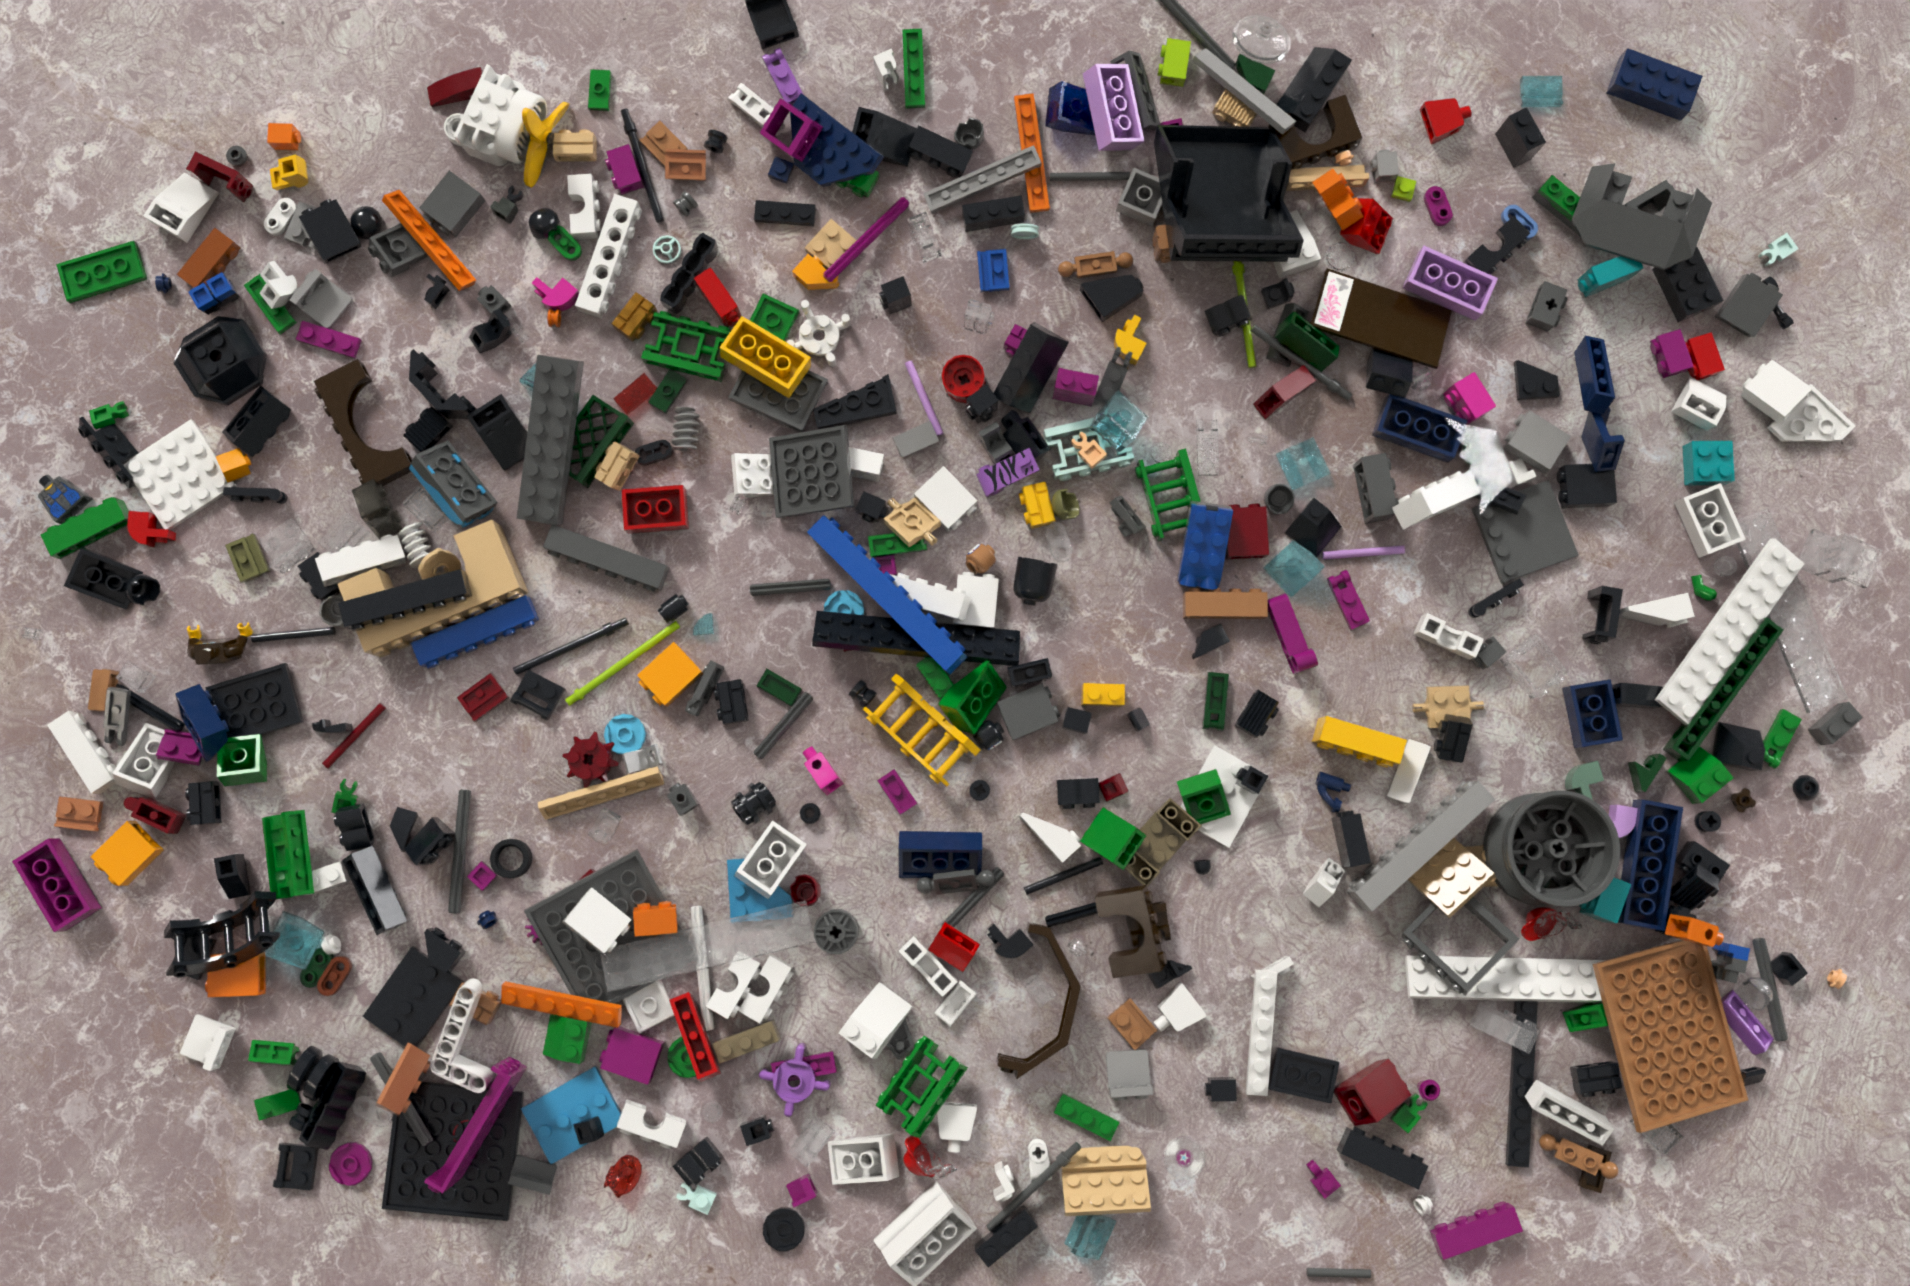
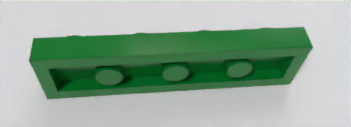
M922 28L902 29L905 109L925 108Z

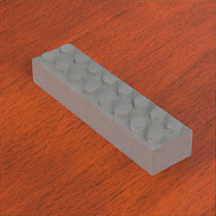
M1479 781L1461 782L1455 788L1456 792L1451 797L1447 795L1440 801L1441 806L1438 809L1430 810L1424 816L1426 819L1421 824L1418 822L1410 828L1409 831L1411 833L1406 838L1404 836L1399 838L1394 843L1395 848L1391 851H1385L1379 857L1380 861L1376 865L1371 864L1364 870L1365 875L1359 879L1357 877L1349 884L1350 888L1347 890V893L1363 910L1373 912L1496 800Z

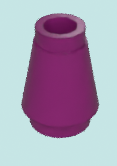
M1428 1079L1420 1081L1417 1085L1423 1099L1433 1101L1438 1098L1440 1086L1436 1081Z

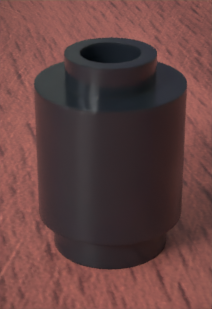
M675 594L660 605L661 608L658 609V612L668 623L671 620H676L688 611L686 606L689 603L683 595L678 596Z

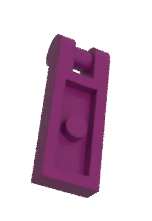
M1344 570L1336 577H1328L1327 582L1349 629L1352 630L1370 622L1348 571ZM1343 582L1346 588L1340 590L1338 584Z

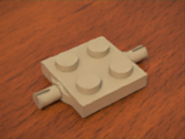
M916 497L903 504H899L894 498L889 499L887 504L894 510L883 519L884 524L908 547L922 539L927 540L930 545L936 544L937 538L931 532L941 526V521Z
M1469 685L1426 687L1427 697L1425 703H1413L1412 707H1421L1412 708L1413 712L1426 713L1428 728H1438L1439 722L1444 720L1445 714L1470 718L1472 710L1484 709V706H1476L1484 705L1483 701L1471 702Z

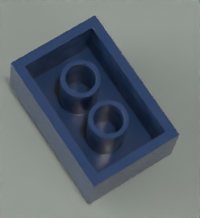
M1611 679L1562 688L1574 748L1623 740Z

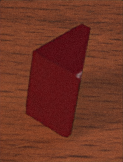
M1120 773L1099 782V788L1106 802L1128 792V788Z

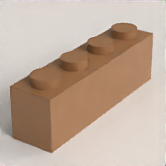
M1190 588L1188 592L1183 594V619H1265L1268 617L1267 592H1262V589H1249V592H1241V589L1235 588L1229 589V592H1221V589L1217 588L1215 590L1209 589V592H1200L1199 588Z

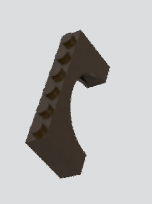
M356 359L314 380L317 387L314 390L319 399H323L325 403L323 408L326 414L332 417L334 421L332 426L335 432L341 435L343 439L341 444L344 450L350 453L352 457L350 462L355 470L358 469L361 475L359 476L361 484L364 488L367 487L374 491L410 473L409 467L412 459L408 451L403 447L391 451L376 450L367 446L358 435L353 420V408L358 394L367 384L372 382V379L365 365Z

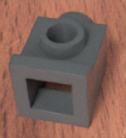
M492 285L489 288L487 286L483 287L478 293L479 297L477 300L491 314L497 309H501L504 314L511 307L510 303Z
M1492 636L1482 643L1476 658L1471 660L1478 668L1485 669L1490 667L1507 651Z
M677 783L669 788L671 793L667 796L679 816L685 815L700 805L687 784L680 785V783ZM679 794L684 795V801H678L677 797Z

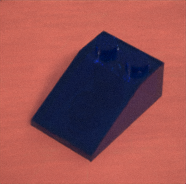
M1064 81L1050 87L1045 126L1061 132L1095 135L1086 89Z

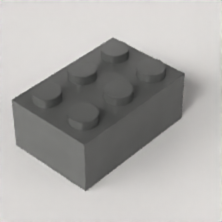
M1386 453L1361 457L1353 465L1364 522L1368 524L1389 520L1395 516L1392 507L1399 504L1398 498H1395L1394 494L1396 488L1395 480L1390 475L1391 461L1387 458Z

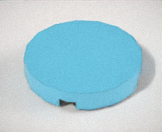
M848 590L834 592L827 598L824 604V611L864 615V606L857 594Z
M621 714L609 721L605 727L604 738L606 744L614 742L615 745L611 749L613 752L622 755L623 753L641 749L645 742L646 731L643 723L633 715Z

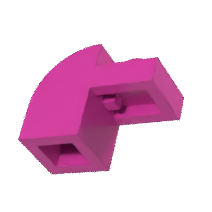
M538 277L532 282L536 288L534 292L543 299L541 302L547 309H553V311L560 309L562 312L571 308L577 301L579 291L563 277L553 289L548 287Z

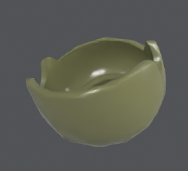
M1068 489L1058 490L1052 497L1051 505L1053 512L1061 520H1070L1079 516L1080 508L1077 497L1074 493H1067Z

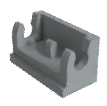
M931 421L892 438L902 458L939 441Z

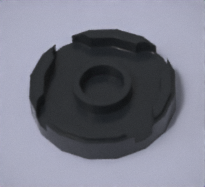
M780 1207L773 1210L766 1217L763 1224L765 1242L777 1251H789L796 1248L805 1234V1224L802 1216L796 1210L789 1207Z

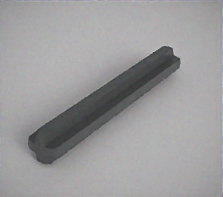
M830 579L751 584L750 594L758 596L824 591L831 589Z
M804 692L755 749L754 754L759 759H763L812 702L813 697L809 693Z
M996 867L992 871L995 877L993 884L990 886H982L980 884L978 890H974L944 922L955 927L1004 876V872Z

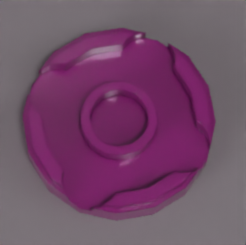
M348 1142L337 1147L330 1157V1174L337 1183L342 1185L354 1186L364 1181L372 1169L370 1151L364 1145L357 1142Z

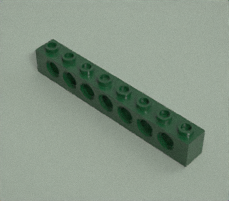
M1767 617L1763 619L1688 725L1681 723L1663 748L1665 752L1679 762L1690 760L1784 629Z

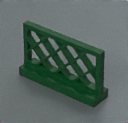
M595 395L591 396L577 416L574 436H577L578 445L573 446L572 451L579 449L580 458L571 460L569 472L570 477L587 489L595 479L597 465L603 462L606 456L607 447L613 444V442L620 444L634 424L627 415L619 412ZM594 403L600 404L601 412L591 414V407ZM615 414L618 416L614 423L607 424L606 415ZM602 416L603 426L593 428L592 418ZM589 420L590 428L580 431L579 424L581 421ZM604 430L605 436L603 439L595 441L594 432ZM591 433L592 442L582 444L581 435ZM592 446L593 453L591 456L584 457L582 448ZM581 463L579 473L577 475L572 473L571 465Z

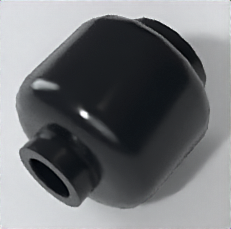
M987 720L981 724L973 738L981 749L991 750L1003 742L1002 733L1005 731L999 722L994 723L991 720Z

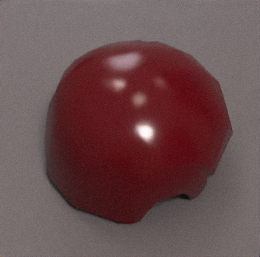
M798 875L790 885L791 898L795 904L801 907L812 906L820 898L821 886L810 875Z

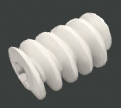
M422 522L405 526L398 534L400 538H403L401 543L405 545L404 551L409 553L407 559L411 560V568H418L423 558L430 553L427 550L431 548V545H424L428 541V537H421L426 531L418 529L423 525Z

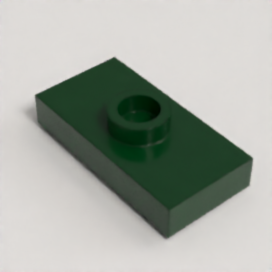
M669 369L648 403L667 414L688 380L672 369Z

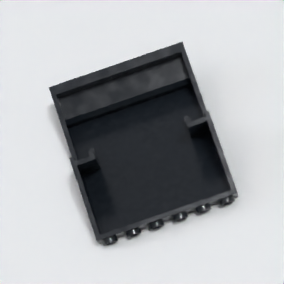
M1157 125L1154 148L1171 261L1288 262V258H1299L1304 239L1283 201L1292 162L1272 127Z

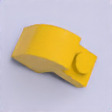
M296 154L278 159L279 167L270 169L272 188L275 190L292 186L301 188L308 184L306 161Z
M1136 315L1133 316L1132 320L1127 319L1122 330L1117 329L1114 338L1115 350L1116 347L1121 348L1119 356L1125 359L1126 354L1129 351L1132 352L1129 363L1135 366L1147 344L1133 336L1141 321V318Z

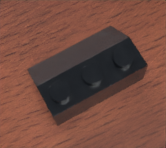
M260 385L222 433L233 444L254 457L255 454L261 452L267 439L275 435L277 427L281 422H285L288 419L291 409Z

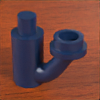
M1320 771L1315 783L1322 799L1331 807V812H1339L1342 801L1337 797L1333 800L1328 794L1327 789L1339 793L1341 790L1349 792L1351 784L1345 783L1343 778Z

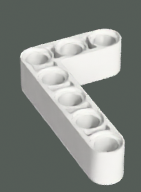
M472 978L467 980L456 993L431 1060L430 1069L441 1078L472 1092L482 1093L494 1080L493 1071L459 1054L483 991L482 983Z

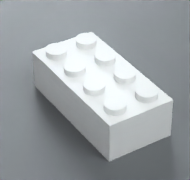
M1459 471L1449 477L1447 476L1437 482L1435 481L1425 486V488L1423 486L1413 491L1411 495L1400 498L1398 500L1399 504L1392 507L1404 530L1454 508L1480 494L1481 491L1470 471L1464 474Z
M943 1192L881 1252L888 1265L912 1286H917L968 1238L977 1227L969 1215Z

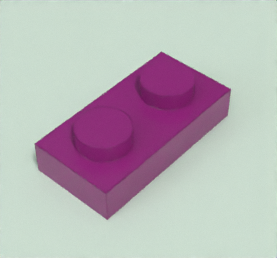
M895 769L877 780L900 815L917 804Z

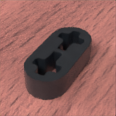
M666 440L642 445L635 450V453L640 456L642 451H645L646 454L652 453L646 456V460L638 458L637 462L640 465H650L670 458L673 454L672 446ZM662 445H664L666 448L669 447V449L666 450V454H662L661 452L655 453V451L661 449Z

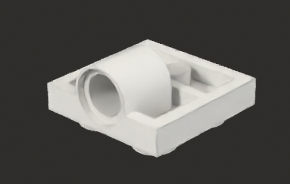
M734 453L731 455L734 495H743L746 498L774 495L770 454Z

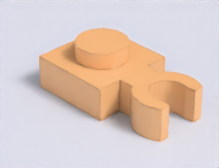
M1080 432L1079 437L1083 441L1077 442L1073 438L1071 443L1073 447L1081 449L1078 455L1093 469L1107 457V453L1094 439L1089 443L1086 434Z

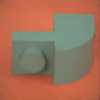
M1590 761L1573 767L1565 779L1566 790L1574 789L1576 793L1585 795L1593 800L1589 785L1604 781L1599 762Z

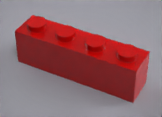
M687 992L670 999L669 1001L697 1080L702 1082L721 1074L693 995Z

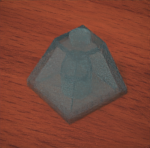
M1292 541L1263 569L1292 597L1325 566L1309 550Z

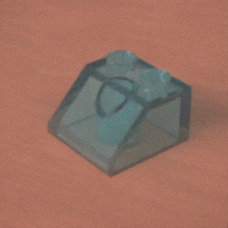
M1118 390L1097 413L1090 427L1120 453L1135 440L1148 416Z
M283 911L273 932H279L280 937L271 947L265 950V956L306 970L324 931L302 917Z

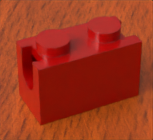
M1712 332L1688 339L1685 342L1694 366L1688 370L1691 377L1696 380H1702L1715 376L1725 370Z
M944 922L928 950L963 972L980 944Z

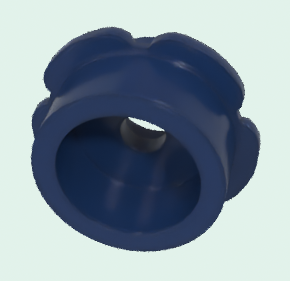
M164 273L155 277V285L158 292L166 294L168 289H172L170 277H167Z
M489 910L482 912L478 916L480 920L477 921V924L481 925L483 929L492 927L498 921L496 913Z

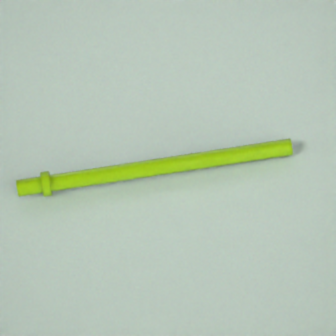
M674 621L585 686L575 689V693L565 699L567 704L571 706L579 699L583 700L586 694L680 628V625L677 621Z

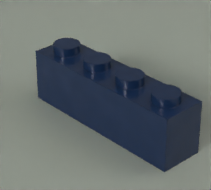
M1585 335L1574 352L1585 411L1604 414L1615 399L1604 339Z

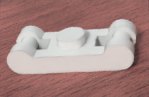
M742 83L738 85L737 91L734 94L731 93L728 97V100L734 106L740 108L762 128L774 109ZM743 95L746 96L744 101L741 100ZM764 111L768 114L765 118L760 116Z

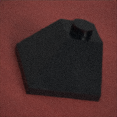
M1313 498L1285 531V534L1317 558L1342 526L1327 507Z
M1718 722L1712 756L1726 766L1749 771L1762 770L1765 747L1760 731Z

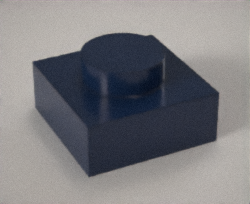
M775 156L768 172V177L787 184L794 168V163Z

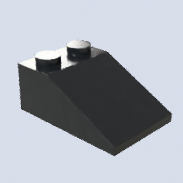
M81 546L64 586L127 610L130 601L125 595V586L132 577L143 574V572Z

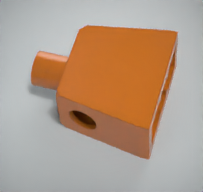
M1673 914L1669 916L1665 935L1709 947L1721 945L1724 939V935L1718 932L1719 927L1692 917Z

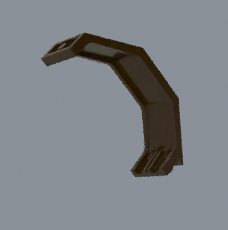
M1031 922L1027 924V932L1043 935L1047 938L1068 980L1069 987L1056 1038L1027 1058H1018L998 1053L997 1066L1001 1068V1071L1013 1073V1070H1016V1079L1068 1045L1081 988L1051 929L1048 926Z

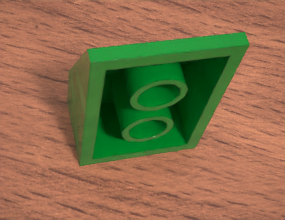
M985 661L950 687L938 705L957 729L975 734L1007 686L991 663Z

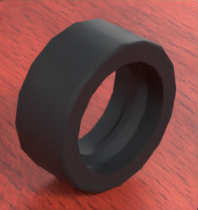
M517 839L500 841L494 846L490 855L492 869L503 878L510 879L522 876L528 871L532 863L530 848L526 843ZM510 846L517 847L523 854V863L514 871L505 870L499 862L502 850Z

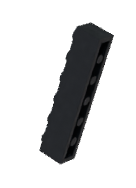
M459 569L339 602L338 605L344 627L352 629V631H359L365 629V625L368 624L373 626L384 624L386 619L393 618V620L405 618V614L424 613L426 608L433 607L438 609L445 607L448 602H464L467 600L466 597H470L472 594L466 572Z

